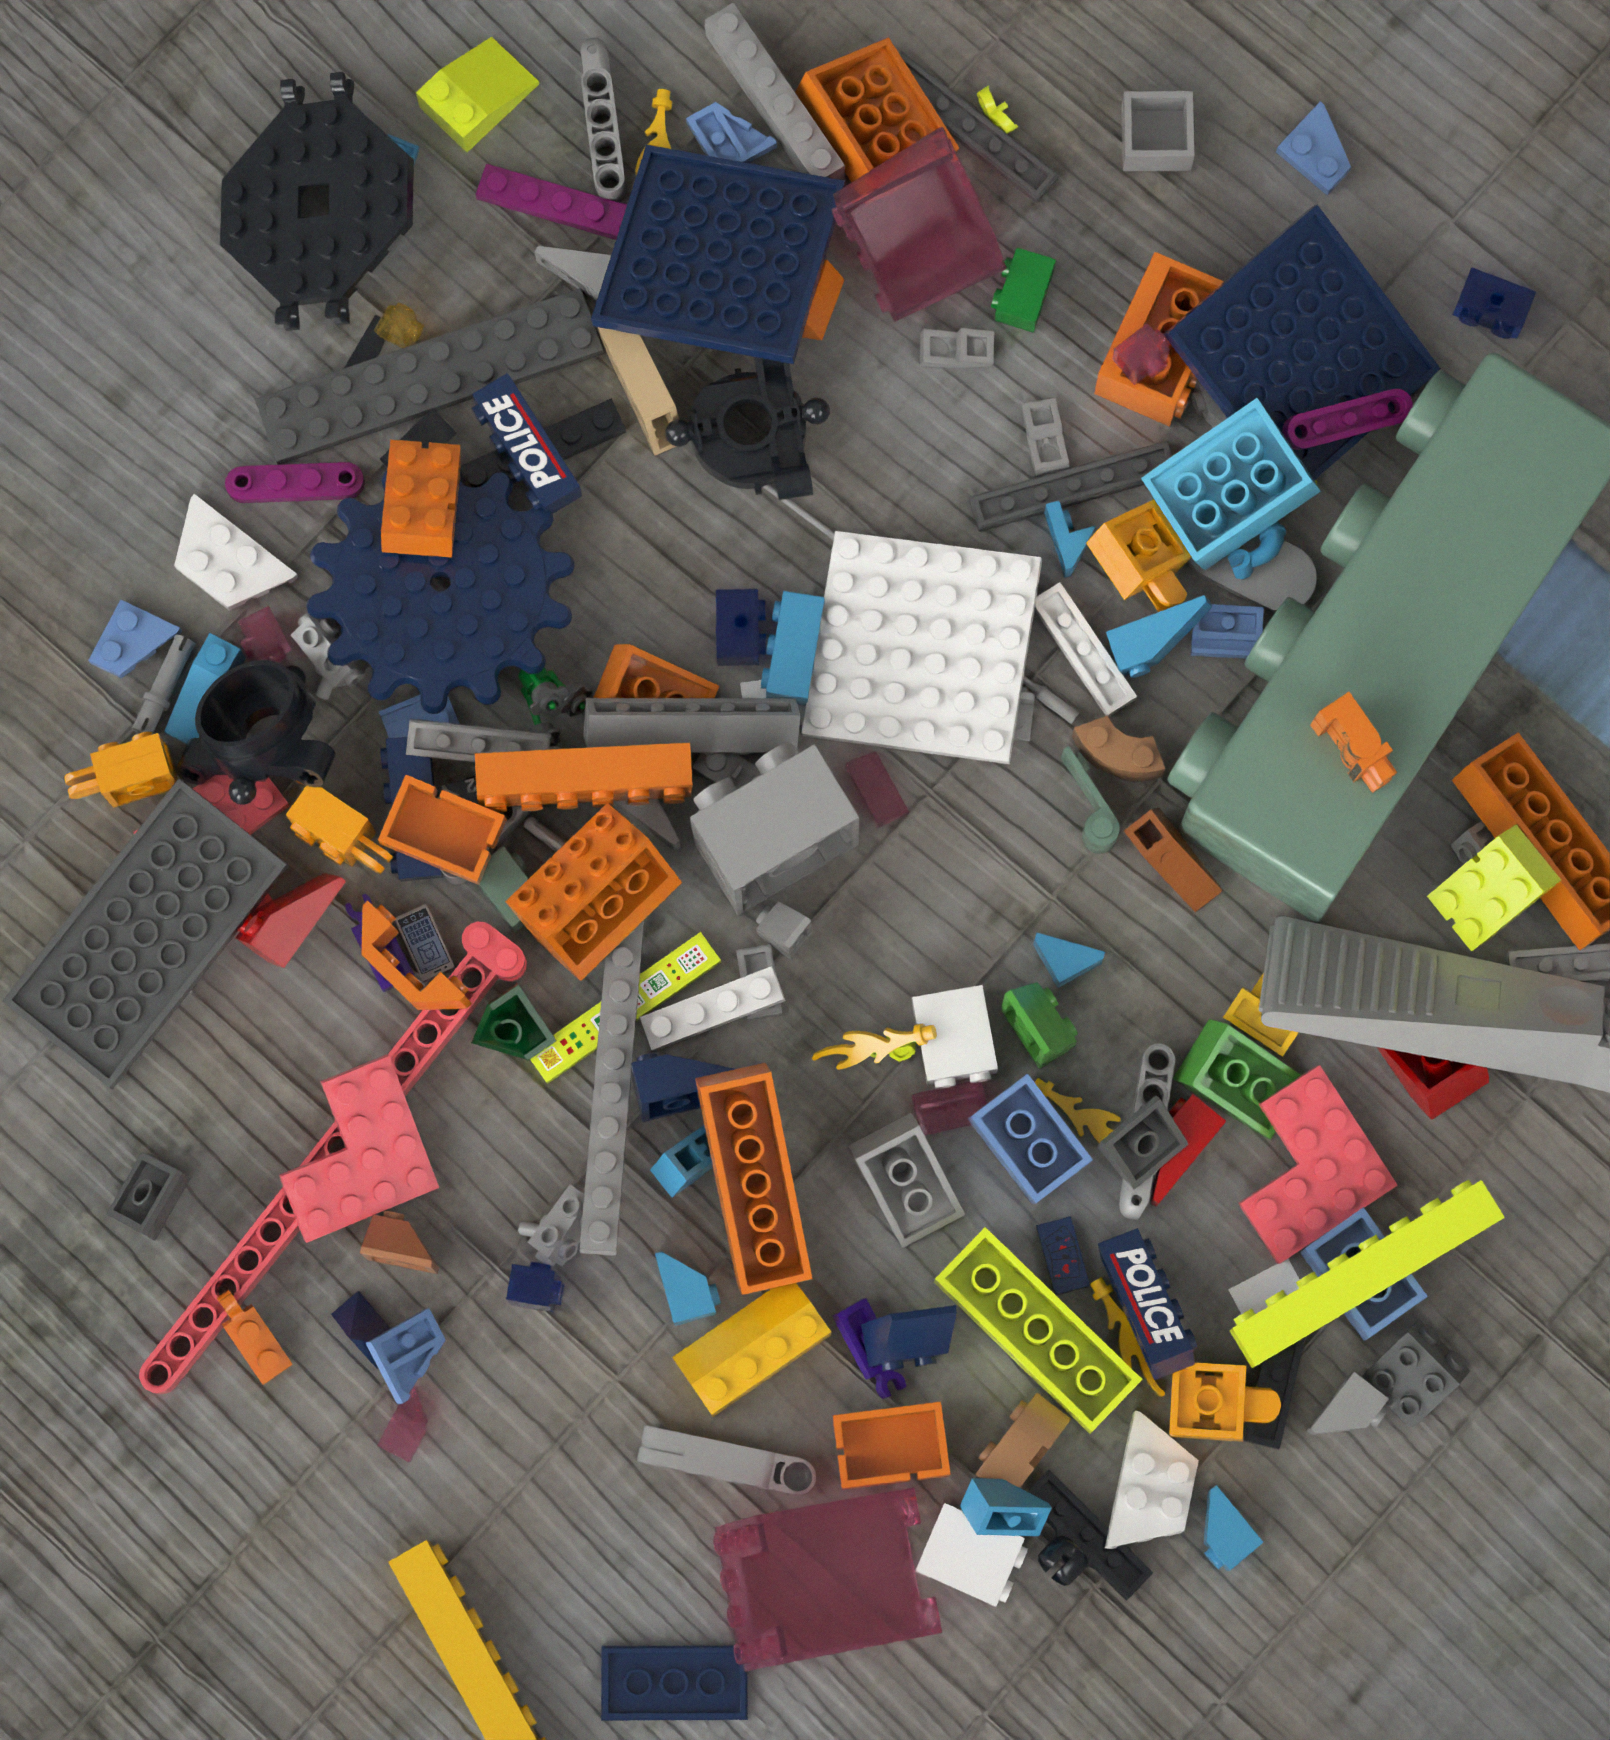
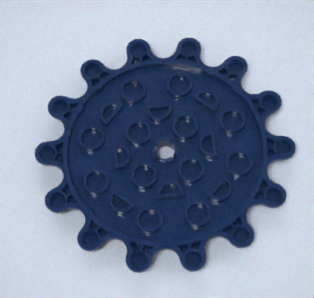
M460 470L453 555L451 558L382 552L381 526L384 498L375 505L362 504L355 498L343 499L337 506V514L348 527L346 539L339 543H317L310 551L312 563L319 568L329 571L333 578L331 587L324 592L312 595L306 605L308 614L316 619H334L341 626V635L328 647L327 657L329 662L335 666H345L355 660L368 662L373 670L372 677L368 683V692L372 698L379 701L388 699L400 685L411 684L415 686L420 692L421 707L429 714L442 712L446 707L449 692L458 686L470 688L480 703L485 705L494 704L501 696V688L498 682L500 671L508 666H516L528 674L541 672L545 667L546 659L545 655L534 643L536 633L546 627L555 629L565 628L572 620L570 608L553 600L549 595V588L553 581L565 578L573 573L575 562L565 552H547L540 545L541 535L553 524V513H545L542 508L537 511L532 508L524 512L513 510L508 502L509 495L513 489V481L505 473L497 472L483 486L471 488L462 482ZM387 471L383 474L381 480L384 492L386 487ZM448 577L451 583L446 590L436 591L431 587L432 579Z

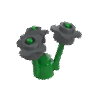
M545 667L537 674H528L521 669L518 674V678L524 686L521 689V693L526 699L534 726L527 731L551 734L550 747L556 746L560 743V738L558 737L561 734L560 730L554 728L552 723H542L539 714L545 713L550 714V716H557L560 713L567 712L570 717L579 714L585 709L586 698H590L592 690L590 688L585 689L583 685H579L577 682L566 686L558 679L553 670L547 671Z

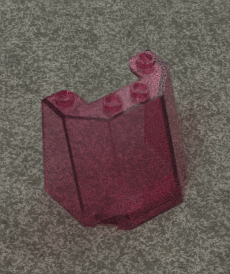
M943 127L931 132L833 194L836 207L831 210L838 226L844 228L851 243L857 241L861 249L857 252L861 265L865 271L872 270L880 292L875 294L878 305L883 313L890 312L894 322L1007 269L998 240L983 211L984 208L953 143L950 138L948 139Z

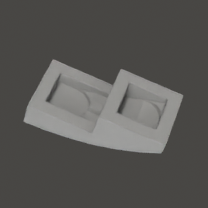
M960 328L958 332L923 329L920 333V366L970 368L992 366L994 363V331Z
M1056 398L1022 404V413L1035 476L1069 469L1070 463L1063 438V427Z

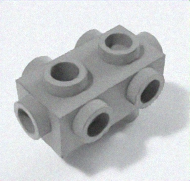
M308 612L299 619L298 624L300 626L291 636L316 666L315 671L322 676L315 694L316 696L328 700L333 688L346 685L352 687L365 677L364 670L368 666L363 660H355L345 666H335L329 662L327 657L328 647L341 635V628L334 619H316L311 617Z
M569 1184L551 1211L543 1216L540 1224L521 1221L519 1224V1234L531 1237L528 1243L538 1250L535 1257L551 1269L556 1263L563 1267L565 1262L577 1253L581 1238L585 1187L580 1191Z

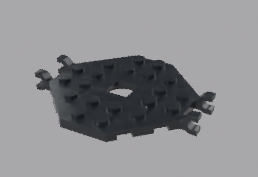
M344 72L330 73V86L334 100L303 104L305 98V88L303 86H296L294 79L280 80L281 96L285 102V107L222 179L220 245L280 302V307L275 312V323L277 325L284 324L286 331L300 330L299 305L327 302L325 306V317L327 319L334 318L336 325L350 324L348 305L349 298L357 290L355 286L368 271L372 273L389 253L387 249L400 234L404 236L413 226L414 159L353 104L354 80L346 79ZM329 185V215L301 218V195L308 187Z

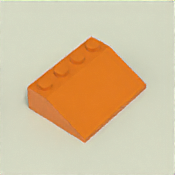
M889 37L806 71L795 91L802 104L844 163L846 175L865 204L895 191L959 150L957 143Z

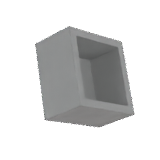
M1124 91L1122 101L1123 171H1191L1194 160L1193 91Z

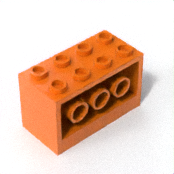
M1154 252L1099 370L1094 394L1169 427L1174 417L1181 419L1191 393V389L1188 386L1194 389L1197 378L1163 334L1224 281Z
M607 803L505 902L540 945L578 980L582 981L682 882L650 839Z

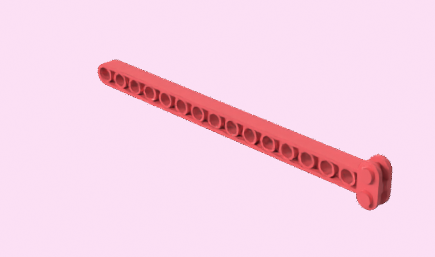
M477 921L465 928L462 934V944L468 954L448 978L450 979L455 975L463 983V979L468 972L477 971L481 973L482 980L477 987L468 988L469 991L465 994L472 1004L467 1009H459L452 1016L442 1014L441 1009L422 1010L388 1053L405 1096L498 979L506 982L516 981L524 975L527 969V960L523 951L486 922ZM434 1027L437 1029V1038L433 1043L423 1044L420 1042L419 1035L424 1028ZM404 1055L415 1057V1066L408 1072H401L397 1068L399 1058ZM336 1121L300 1166L331 1154L332 1143L337 1139H342ZM282 1187L143 1363L139 1379L146 1390L155 1394H167L177 1387L222 1330L223 1326L221 1324L230 1319L217 1300V1297L220 1296V1285L224 1281L233 1280L236 1285L234 1298L241 1306L300 1231L295 1215L290 1214L286 1209L288 1197L284 1187ZM272 1223L279 1224L281 1228L279 1239L274 1242H267L264 1238L265 1228ZM248 1252H256L259 1258L257 1267L253 1270L245 1271L241 1265L243 1256ZM203 1309H210L213 1313L211 1325L206 1328H200L196 1322L198 1313ZM187 1337L191 1344L190 1351L185 1356L178 1357L174 1352V1344L179 1338ZM164 1366L167 1369L168 1378L165 1383L156 1386L151 1380V1373L156 1367Z

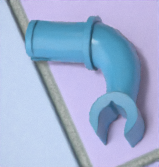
M1279 521L1260 533L1259 539L1261 544L1255 550L1247 552L1246 550L1238 549L1230 553L1228 560L1236 579L1248 578L1253 573L1255 567L1270 562L1279 554L1286 535V528Z

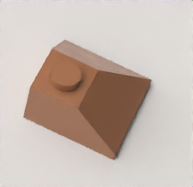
M384 1211L383 1216L373 1215L360 1250V1254L369 1261L438 1274L439 1266L413 1226L408 1221H404V1214Z

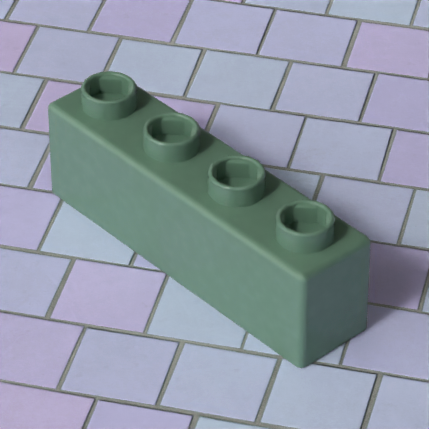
M1490 353L1484 357L1466 385L1443 370H1438L1434 374L1396 434L1397 442L1419 455L1391 498L1368 483H1363L1358 488L1321 546L1320 551L1322 555L1344 568L1316 612L1294 598L1287 597L1261 633L1244 663L1246 669L1268 682V684L1239 727L1217 713L1211 712L1199 726L1168 776L1169 784L1191 797L1179 827L1181 836L1314 923L1321 921L1610 479V423L1497 353ZM1347 692L1352 694L1379 733L1381 745L1387 741L1393 749L1388 756V760L1397 771V774L1392 777L1389 783L1374 793L1370 791L1362 778L1355 782L1352 781L1348 775L1351 769L1343 764L1341 751L1327 731L1318 737L1310 726L1320 710Z

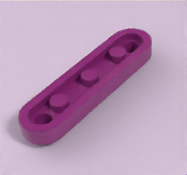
M1391 389L1294 415L1284 423L1282 434L1293 449L1303 450L1402 423L1413 407V402L1409 394L1404 390ZM1389 402L1393 403L1395 407L1394 413L1388 410ZM1296 427L1302 430L1301 438L1295 435Z
M350 462L239 466L232 469L225 479V487L229 496L239 503L343 500L345 498L357 497L365 486V479L361 469ZM345 474H349L352 476V480L346 484L341 483L340 478ZM239 479H248V484L245 487L240 488L236 486Z

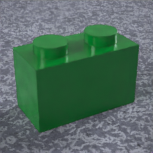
M1016 247L1013 258L1007 257L1003 266L1001 277L1006 278L1003 290L996 288L991 303V308L996 309V322L1034 333L1054 273L1056 259Z

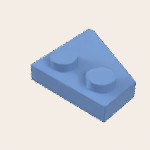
M1321 101L1284 139L1276 150L1278 155L1326 195L1339 184L1351 169L1326 107Z
M717 102L686 118L687 125L707 156L750 163L777 148L775 138L770 135L768 137L752 128L751 123L741 117L733 116L728 109Z
M120 599L88 661L94 666L123 678L134 670L140 661L149 659L157 653L156 649L171 638H174L176 634L180 635L182 630L180 627Z
M430 1308L420 1311L366 1342L397 1405L408 1401L411 1396L409 1394L418 1378L423 1377L430 1366V1359L438 1353L446 1340Z

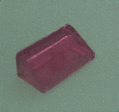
M876 751L845 763V769L878 829L909 813Z
M969 1081L956 1084V1086L951 1088L933 1089L911 1095L916 1120L924 1136L972 1125L968 1118L987 1104L981 1082L970 1083Z

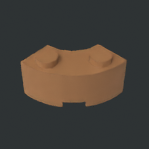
M1108 716L1074 727L1072 738L1077 748L1097 769H1101L1126 781H1149L1163 777L1166 768L1153 736L1137 738L1125 735L1114 727Z
M1038 1393L1034 1395L1028 1404L1021 1400L1009 1416L1015 1422L1000 1442L996 1445L991 1441L981 1453L979 1459L984 1463L976 1472V1476L979 1478L1004 1479L1020 1488L1068 1425L1071 1418Z

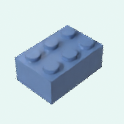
M1029 1074L1024 1075L968 1118L969 1122L1031 1204L1039 1202L1093 1161Z
M1363 1207L1300 1253L1319 1277L1330 1270L1327 1263L1344 1253H1346L1348 1258H1351L1361 1252L1358 1245L1374 1235H1377L1380 1240L1385 1238V1236ZM1410 1274L1344 1314L1362 1340L1365 1341L1428 1296L1413 1275Z

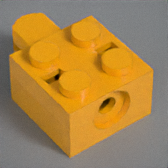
M1154 499L1105 522L1086 542L1124 600L1144 590L1156 610L1160 612L1179 605L1186 599L1187 592L1175 574L1192 556Z
M152 732L136 734L132 737V741L120 745L118 742L103 744L98 747L97 752L90 753L93 766L70 772L64 776L65 784L72 786L68 789L69 798L79 799L101 792L113 808L167 792L178 780L169 747L158 733L153 734Z
M306 786L286 813V816L292 823L290 829L295 832L294 835L311 847L315 842L319 844V848L324 852L323 855L339 866L344 861L353 867L358 860L381 875L385 868L363 851L367 849L387 863L393 858L389 852L371 841L376 831L369 819L322 787Z
M1195 1363V1365L1172 1374L1169 1435L1170 1437L1243 1442L1244 1422L1270 1423L1274 1421L1280 1413V1398L1277 1392L1271 1388L1246 1386V1366ZM1205 1372L1214 1373V1376L1205 1375Z

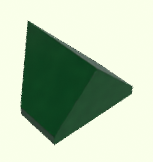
M516 983L487 1004L471 1043L528 1061L557 1040L521 987Z

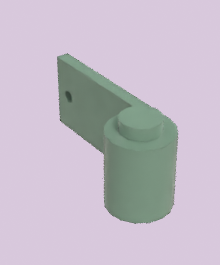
M1068 746L1063 749L1061 760L1095 810L1087 818L1082 832L1083 843L1091 852L1097 854L1106 853L1114 847L1119 835L1120 825L1086 773L1090 770L1088 763L1080 752L1076 753V757Z

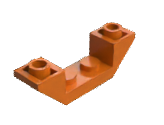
M367 900L363 904L362 956L417 1010L467 1009L472 1004L465 996L469 989L455 975L448 979L440 972L424 988V985L413 974L408 972L403 976L395 968L400 962L384 947L399 933L392 925L396 918L382 904L375 908Z

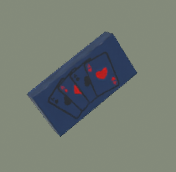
M1071 1216L1036 1225L1054 1294L1060 1295L1089 1287L1088 1276Z

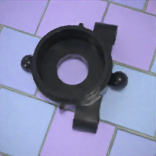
M754 357L756 372H741V368L735 369V374L725 376L716 382L706 385L697 396L690 410L689 423L676 419L671 421L665 429V437L673 446L682 447L691 440L692 449L697 460L715 479L735 488L755 489L756 495L762 494L761 487L775 482L778 500L813 495L810 469L804 453L806 421L816 425L824 423L830 415V407L824 399L818 397L809 399L805 404L802 403L799 394L793 389L789 363ZM743 403H753L762 407L769 414L772 421L768 435L761 442L753 445H742L733 441L727 435L724 428V420L728 412L735 406Z
M256 660L238 665L221 675L206 690L198 704L195 714V725L199 738H191L188 741L176 767L177 775L182 780L196 785L203 784L214 775H228L229 778L234 779L229 786L230 798L240 805L253 801L257 792L256 782H265L268 776H285L309 787H321L324 784L336 753L331 746L322 741L301 739L312 721L313 710L316 705L315 698L305 685L306 676L304 671L294 665L285 667L276 661ZM278 715L261 732L246 738L251 727L259 720L267 716Z

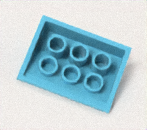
M1258 398L1141 478L1193 560L1203 570H1207L1321 492Z

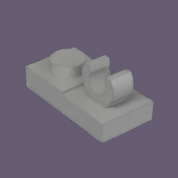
M717 752L714 755L700 754L692 766L694 772L712 783L725 778H731L737 789L756 779L761 774L757 766L733 752Z

